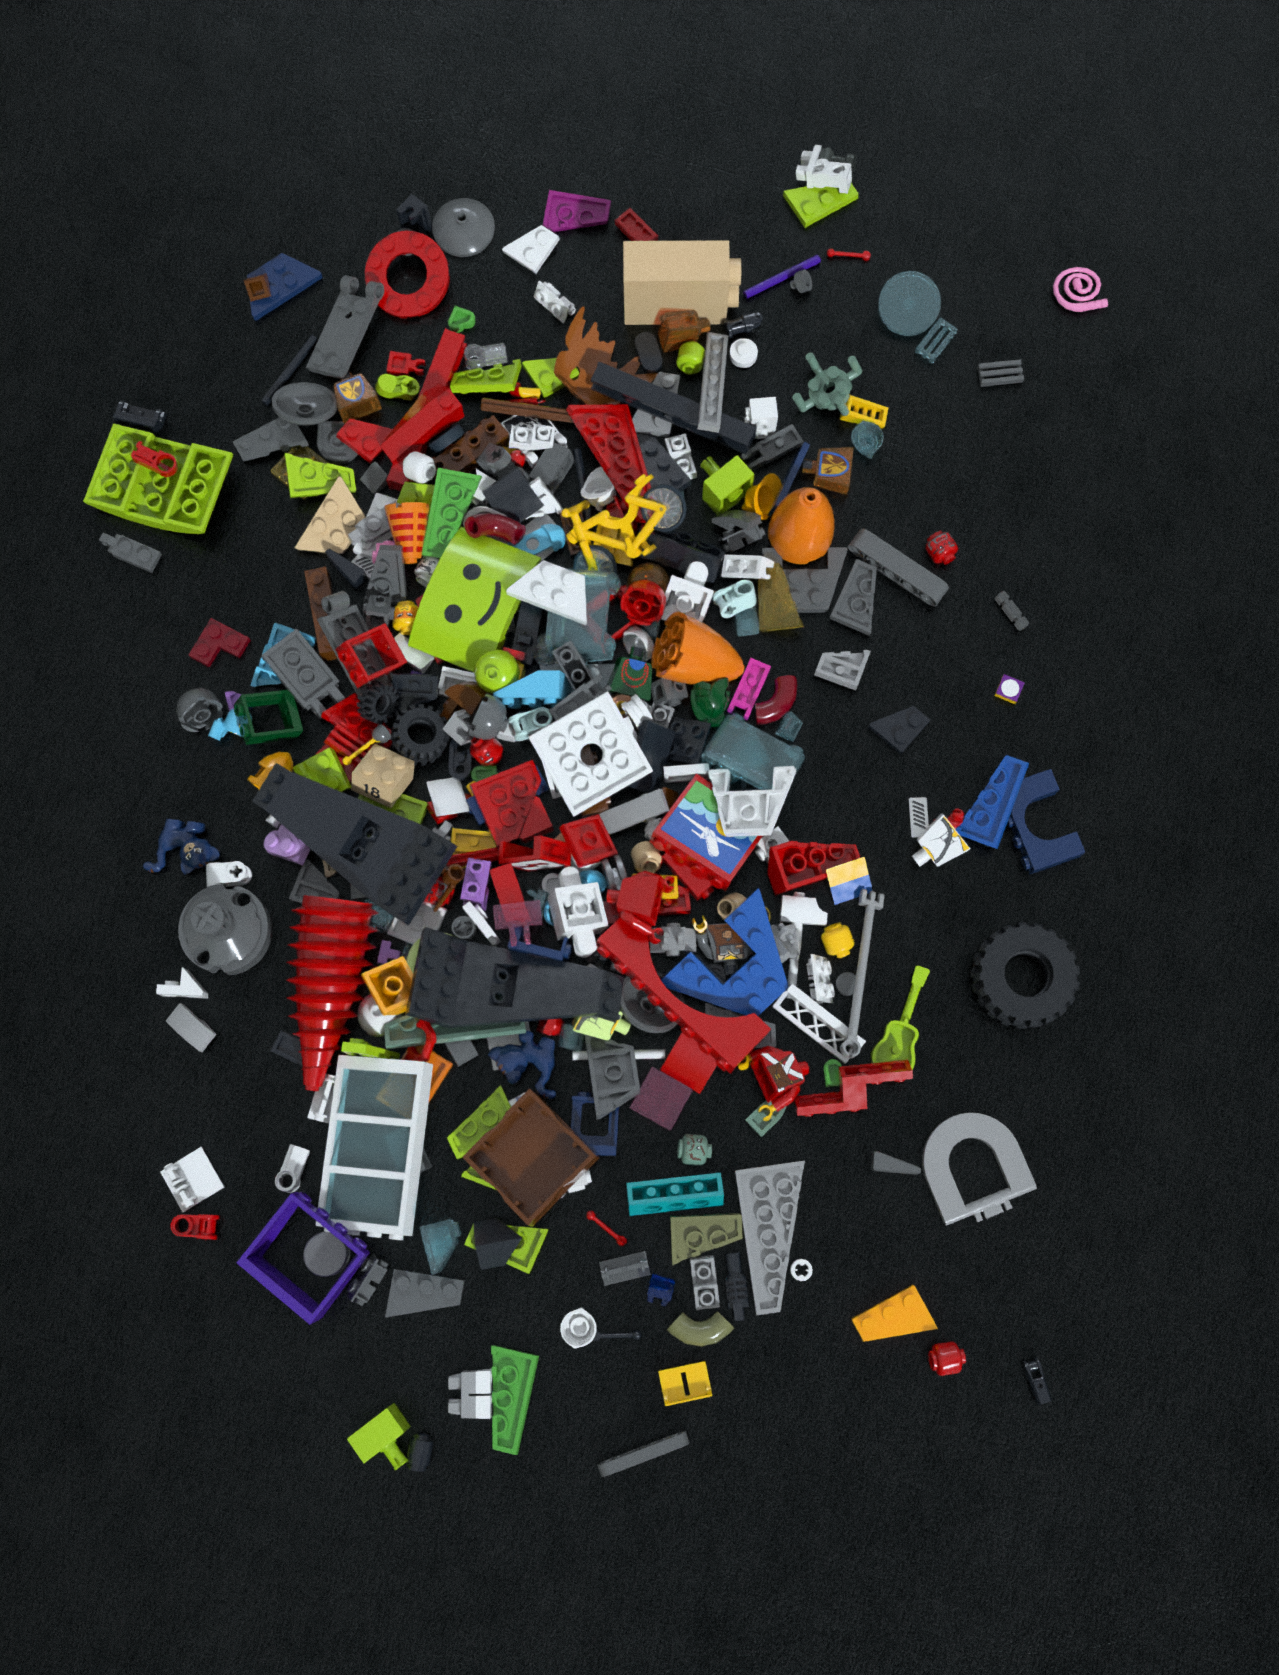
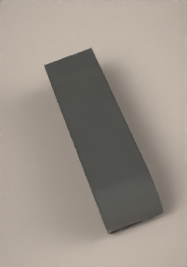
M864 528L859 530L848 545V549L855 556L877 567L879 572L931 606H937L949 589L945 581Z

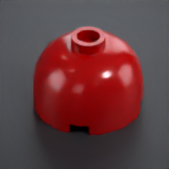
M643 579L633 582L626 588L621 599L622 611L625 610L628 614L627 618L638 625L647 626L651 625L652 622H658L666 608V596L663 589L651 580Z

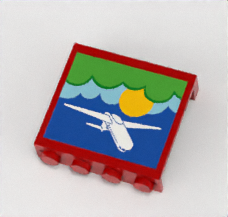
M696 774L670 808V811L667 812L655 828L649 842L656 849L671 855L676 862L683 863L689 867L694 874L709 880L714 887L726 892L732 879L764 836L727 837L723 832L716 797L712 789L713 785Z

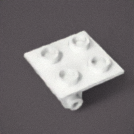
M810 954L811 958L808 959L806 966L808 975H813L808 977V980H814V983L809 984V987H815L810 989L811 999L818 1004H823V1002L833 1003L832 997H834L835 991L833 984H830L829 977L832 972L831 964L827 961L826 957Z
M202 1147L174 1164L166 1165L164 1170L161 1171L182 1212L224 1188Z

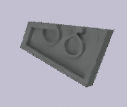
M280 417L233 441L243 461L268 456L270 452L280 449L282 452L288 451L292 446H309L298 425L289 423Z
M856 559L830 615V619L870 636L877 567Z

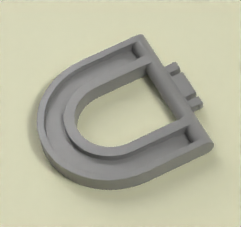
M964 1113L950 1117L931 1132L925 1143L922 1155L923 1173L945 1226L971 1215H974L976 1222H980L983 1220L980 1212H983L985 1219L1004 1212L1001 1206L1002 1203L1006 1210L1012 1209L1009 1200L1037 1189L1016 1138L1005 1125L990 1116L979 1113ZM966 1138H974L983 1141L991 1148L1008 1188L964 1205L949 1168V1155L958 1142Z

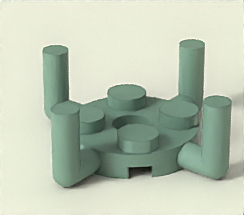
M808 353L806 360L816 376L808 383L810 397L804 402L800 393L793 395L792 398L801 412H805L815 405L821 410L822 408L828 410L838 409L843 416H847L849 409L846 402L850 397V390H852L851 381L862 373L856 357L850 356L848 358V363L852 370L846 374L836 366H831L823 371L814 354ZM835 386L831 393H826L827 388Z

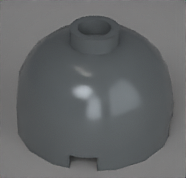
M194 688L181 695L177 702L176 713L184 729L190 732H199V728L206 726L207 730L212 727L214 720L222 717L223 712L221 709L223 707L218 697L210 690Z
M486 693L485 698L488 700L487 702L482 700L472 722L475 729L474 731L469 730L468 733L482 740L493 739L500 731L504 733L509 723V720L506 719L507 710L503 702L495 696Z

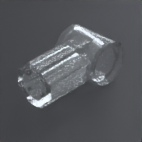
M504 343L487 346L470 344L464 350L465 366L468 370L507 363Z

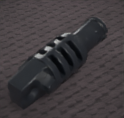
M740 1252L727 1253L725 1256L728 1275L725 1278L728 1309H733L735 1321H744V1307H749L746 1276L742 1274Z

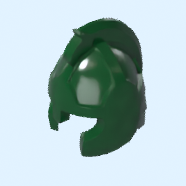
M728 678L717 680L712 684L704 681L692 684L691 706L693 713L699 721L711 723V727L721 726L720 723L725 718L723 713L730 699V691H725L729 686Z

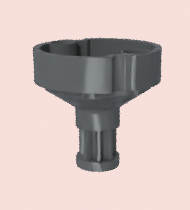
M223 884L207 887L194 895L183 909L178 925L180 944L187 957L194 964L208 972L216 973L221 969L228 975L239 974L255 966L267 952L273 930L269 911L258 897L243 887L236 886L231 890ZM246 896H250L249 904L241 906V900ZM205 953H209V961L202 964V956Z

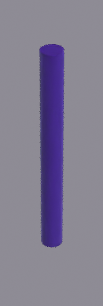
M815 255L744 290L745 298L752 297L794 276L796 272L806 270L820 263V257Z

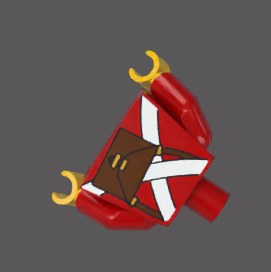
M765 1046L751 1051L750 1055H747L744 1059L746 1062L738 1065L740 1070H746L751 1065L767 1103L772 1102L770 1106L763 1105L759 1108V1113L763 1110L770 1112L768 1116L763 1118V1121L770 1120L772 1112L775 1110L780 1111L794 1101L800 1092V1085L805 1082L804 1075L809 1073V1066L805 1061L797 1062L794 1053L791 1051L783 1052V1050L772 1046Z

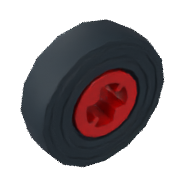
M455 424L430 442L428 446L434 454H437L456 441L465 432L459 424Z

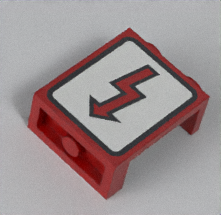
M534 836V850L500 841L499 864L506 865L511 863L513 868L525 871L571 866V852L566 842L545 836Z

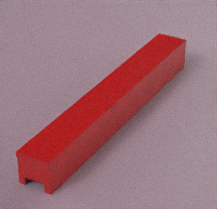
M445 328L419 397L439 382L451 389L450 384L454 373H457L467 347V343H464L465 335L449 331ZM431 439L410 453L420 452L426 454ZM410 453L392 464L386 480L389 489L401 491L404 482H415L405 477L403 473V461Z

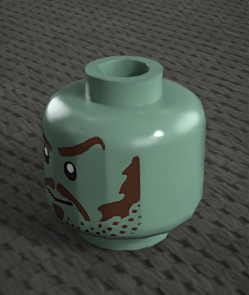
M685 1134L683 1139H679L677 1158H681L683 1164L703 1166L706 1158H711L712 1144H708L707 1138L704 1135Z

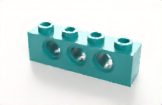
M721 1173L626 1183L629 1216L723 1206L724 1192Z

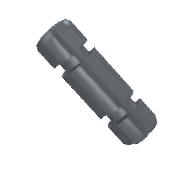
M1005 591L1000 592L995 597L996 602L1003 606L1002 610L1012 622H1015V627L1019 631L1023 630L1028 626L1029 621L1025 616H1021L1022 612L1012 600L1008 599L1010 598Z

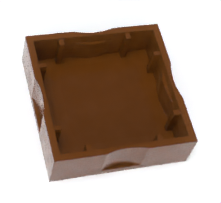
M529 1088L505 1113L502 1120L493 1129L485 1133L462 1158L486 1182L497 1189L504 1201L528 1226L533 1227L600 1157Z

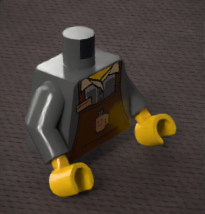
M702 916L703 923L697 925L693 918L692 924L696 930L699 948L708 959L713 960L714 964L724 963L725 976H732L738 970L737 962H745L747 957L753 955L754 951L727 923L707 925L705 917Z

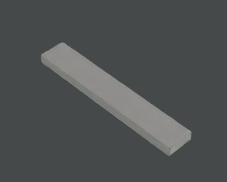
M707 332L697 427L699 430L717 433L720 430L728 335Z

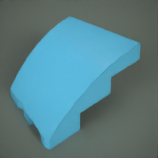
M274 623L268 644L265 645L263 653L295 629ZM299 631L314 649L317 638ZM261 658L259 666H256L250 686L256 687L282 683Z

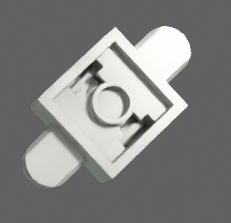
M692 562L688 566L684 579L674 575L671 576L665 592L666 608L661 617L662 620L666 621L673 613L681 612L701 622L704 621L714 594L713 590L704 587L708 576V569L705 564Z
M566 867L557 876L559 888H554L547 898L557 940H564V937L572 938L576 955L586 958L597 949L595 935L601 934L609 925L598 882L582 884L578 869Z

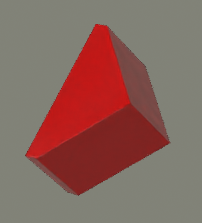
M537 796L533 800L519 837L520 842L524 844L534 840V836H543L554 831L545 808Z

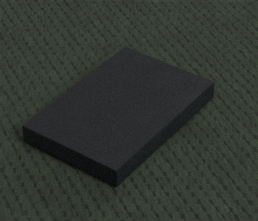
M647 720L642 721L636 741L653 772L628 785V787L644 793L658 790L674 739V731Z

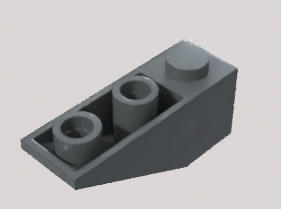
M572 640L552 651L574 691L596 677ZM599 682L590 687L594 695L602 689Z

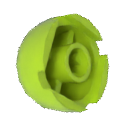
M496 649L480 656L475 665L474 675L479 687L487 693L493 694L518 681L520 669L513 655L507 651Z

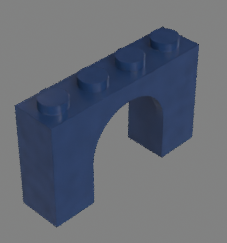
M1051 769L1023 779L1007 822V827L1011 828L1014 834L1012 837L1013 843L1017 849H1020L1023 856L1021 857L1022 865L1025 870L1028 869L1029 874L1073 860L1085 853L1077 832L1053 840H1043L1034 836L1025 824L1024 815L1029 804L1053 796L1060 790Z

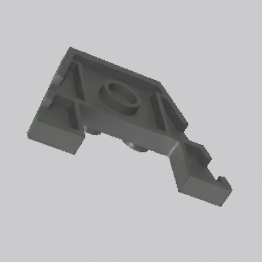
M829 547L827 550V569H782V557L774 548H762V556L774 561L773 568L767 567L773 580L774 588L784 613L828 612L847 553V547Z

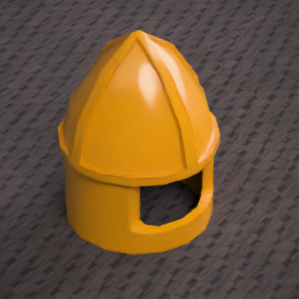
M277 752L264 757L258 762L261 766L255 776L250 775L247 780L260 789L276 763L292 772L293 761L290 753Z

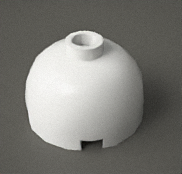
M369 994L359 1005L358 1022L369 1035L385 1037L384 1024L403 1017L404 1013L399 1015H382L372 994Z

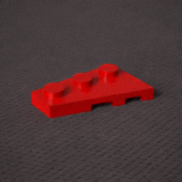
M356 693L322 712L321 718L334 726L338 723L365 743L372 739V731L379 725L360 716L361 714L357 711L360 708L357 707V702H360V700L357 699L358 695ZM382 722V725H383V726L389 731V733L391 734L392 731L388 728V726H387L384 722ZM388 740L387 742L378 745L386 749H391V744L393 741Z

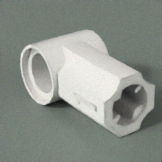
M290 1144L281 1170L275 1177V1185L279 1190L292 1193L299 1188L300 1178L310 1153L309 1150ZM291 1175L293 1183L290 1187L285 1188L283 1186V1179Z

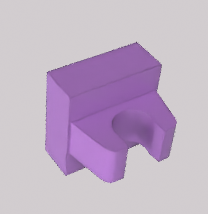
M382 940L376 965H383L387 963V960L392 961L399 958L401 951L390 949L391 942Z

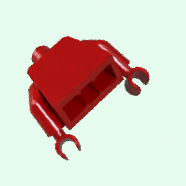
M642 871L629 878H624L620 890L609 889L607 892V903L616 904L622 920L638 932L649 935L651 943L658 944L661 940L657 939L654 933L662 936L664 931L661 928L652 929V926L656 925L663 892L671 893L674 887L668 884H673L675 879L672 876H667L663 879L661 875Z

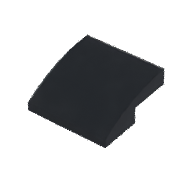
M518 466L482 491L495 511L519 523L545 506Z

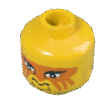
M412 601L398 602L397 606H395L394 619L392 620L393 628L400 631L402 635H410L419 607Z

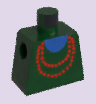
M631 647L629 658L620 657L616 660L606 685H610L612 688L608 691L609 693H621L630 697L636 694L641 700H650L652 664L642 662L644 649Z

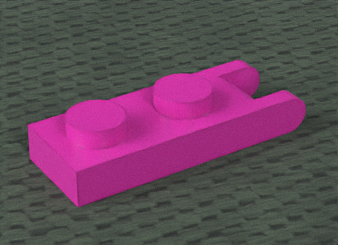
M750 658L728 707V713H732L734 706L746 710L743 719H749L771 666Z

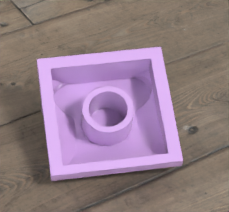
M282 824L278 830L270 832L264 841V847L269 854L302 866L310 851L307 845Z

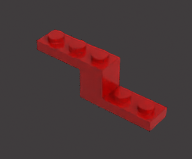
M908 1060L839 1067L840 1092L796 1096L794 1105L797 1116L808 1117L820 1113L835 1114L839 1111L856 1112L860 1109H867V1083L903 1082L906 1079H913V1070Z

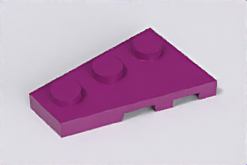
M549 190L543 226L551 232L608 224L611 200Z

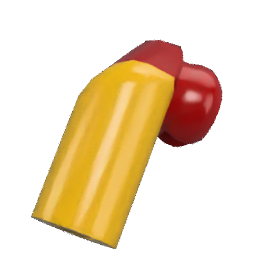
M519 382L516 383L514 391H509L511 396L516 398L537 397V399H540L541 394L540 388L521 387Z

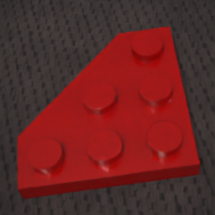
M533 760L470 784L471 791L496 847H499L500 841L510 843L517 840L541 783L540 775Z

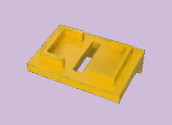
M705 1361L658 1371L665 1406L712 1396ZM683 1372H686L690 1395L685 1396L681 1377Z

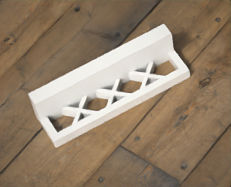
M789 984V988L779 996L772 1007L846 1064L850 1058L844 1057L837 1051L836 1041H846L848 1027L795 985ZM786 996L794 1000L795 1011L787 1012L779 1006ZM798 1004H799L801 1007H803L804 1010H799ZM809 1012L813 1017L814 1025H803L800 1020V1013ZM817 1019L823 1024H817ZM827 1026L831 1030L832 1039H821L818 1027ZM814 1027L815 1033L812 1032L809 1028ZM835 1033H836L839 1037H841V1038H837V1039H836V1038H835ZM857 1035V1041L862 1047L866 1041ZM826 1042H832L833 1047Z

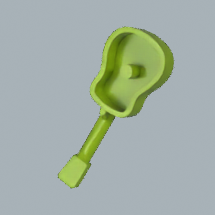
M921 966L915 967L911 980L912 986L900 1021L894 1020L887 1023L882 1039L872 1050L871 1063L908 1060L913 1070L915 1065L914 1046L919 1032L909 1022L920 988L923 987L930 973L929 969Z

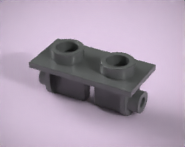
M758 525L748 531L742 528L737 530L732 528L722 532L723 536L718 538V541H724L725 544L722 545L724 551L732 553L744 547L742 538L745 537L747 544L762 539L765 532Z
M645 1251L599 1262L604 1286L651 1275Z
M373 1253L370 1258H366L361 1265L359 1276L357 1279H353L348 1286V1298L352 1302L355 1299V1302L361 1306L364 1303H368L376 1287L369 1283L371 1280L378 1284L388 1270L386 1268L388 1263L382 1259L379 1261Z

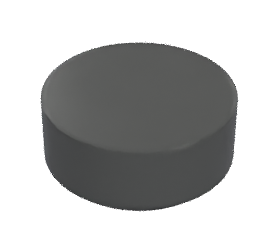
M850 972L839 975L835 983L837 991L844 996L853 995L856 976Z

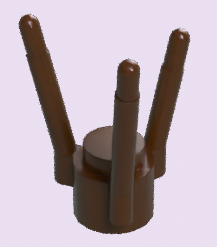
M453 864L449 867L445 866L443 869V882L448 885V888L433 908L434 912L438 911L451 891L463 880L466 870L460 865Z

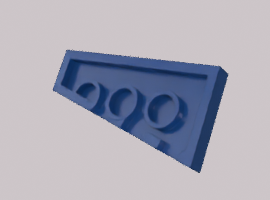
M1008 755L1004 757L989 779L990 781L985 789L981 791L972 808L964 816L962 824L956 828L959 835L998 849L1027 771L1028 762Z

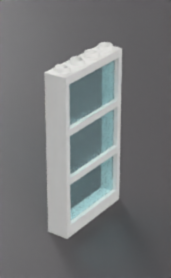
M338 1055L318 1208L325 1209L330 1214L329 1219L335 1224L337 1222L343 1224L349 1230L347 1234L360 1235V1231H365L368 1237L381 1238L383 1233L389 1234V1239L403 1240V1236H412L433 1064ZM316 1221V1226L323 1227L320 1223Z

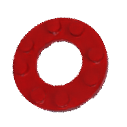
M400 231L386 236L372 249L366 262V285L369 281L383 284L384 295L379 301L378 306L386 313L395 317H420L429 313L442 301L449 286V267L445 254L434 240L419 232ZM402 254H414L420 257L427 269V279L423 287L410 295L399 294L393 291L387 280V269L391 261Z

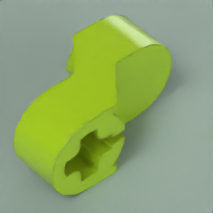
M382 374L375 384V389L379 395L388 399L402 398L404 400H412L419 392L420 386L416 379L406 375L393 376Z

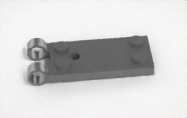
M348 275L343 276L340 281L341 291L306 366L311 372L343 380L377 305L384 295L382 283L369 281L365 289L366 298L355 296L354 294L359 289V281L356 277Z

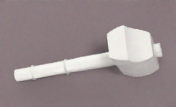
M794 892V896L782 895L780 922L791 923L796 928V932L793 935L796 941L792 945L799 955L803 924L826 926L827 913L818 907L816 898L805 897V893ZM799 955L795 959H788V985L798 986Z

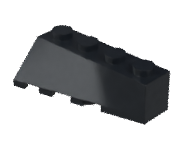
M664 522L663 525L658 523L657 526L669 527L672 525L667 522ZM643 523V524L641 525V527H640L639 530H638L637 535L639 534V532L642 530V528L644 527V525H645L646 523ZM653 530L646 541L650 546L655 544L657 548L646 556H643L641 553L638 557L656 561L663 567L675 568L682 574H686L688 566L692 562H701L708 569L706 582L714 583L719 575L726 551L703 540L696 542L691 534L685 531L678 533L674 530L668 532Z

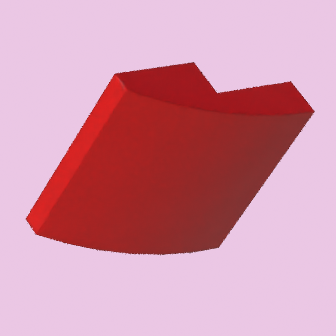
M682 1032L660 1070L700 1094L717 1064L710 1054L707 1055L700 1050L698 1043L693 1038H688Z

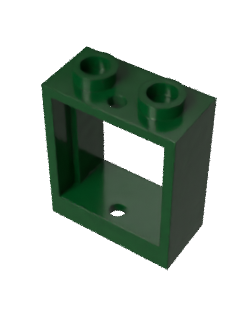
M288 690L243 694L234 703V713L240 722L239 732L241 737L244 738L246 745L296 739L303 731L295 699ZM278 704L285 730L255 733L248 707Z

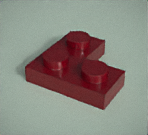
M211 618L190 651L189 656L210 667L220 649L240 659L251 640L249 637Z

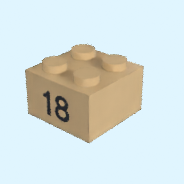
M374 744L352 772L351 790L392 808L413 780L415 761L378 744Z

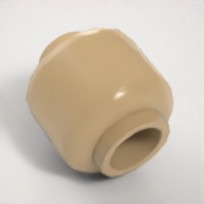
M640 842L631 851V859L637 872L649 871L654 873L661 868L663 863L661 852L651 842Z

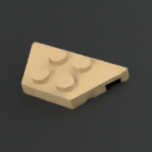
M341 477L337 478L295 546L299 551L325 553L327 549H331L340 555H344L351 544L348 534L356 529L354 526L359 521L366 518Z

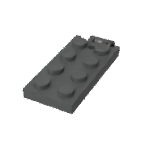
M339 591L323 597L321 600L322 608L328 615L317 619L337 658L338 654L335 649L355 636L369 631L357 606H350V598L345 591ZM371 639L352 647L368 675L387 667ZM339 660L356 694L362 696L363 693L360 691L362 688L366 689L365 685L357 689L354 682L350 679L344 664ZM389 673L377 679V681L392 686L393 673Z

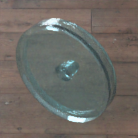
M916 271L901 272L890 278L882 288L878 300V310L883 323L891 331L905 336L917 335L927 330L936 320L941 306L940 292L934 281L927 275Z

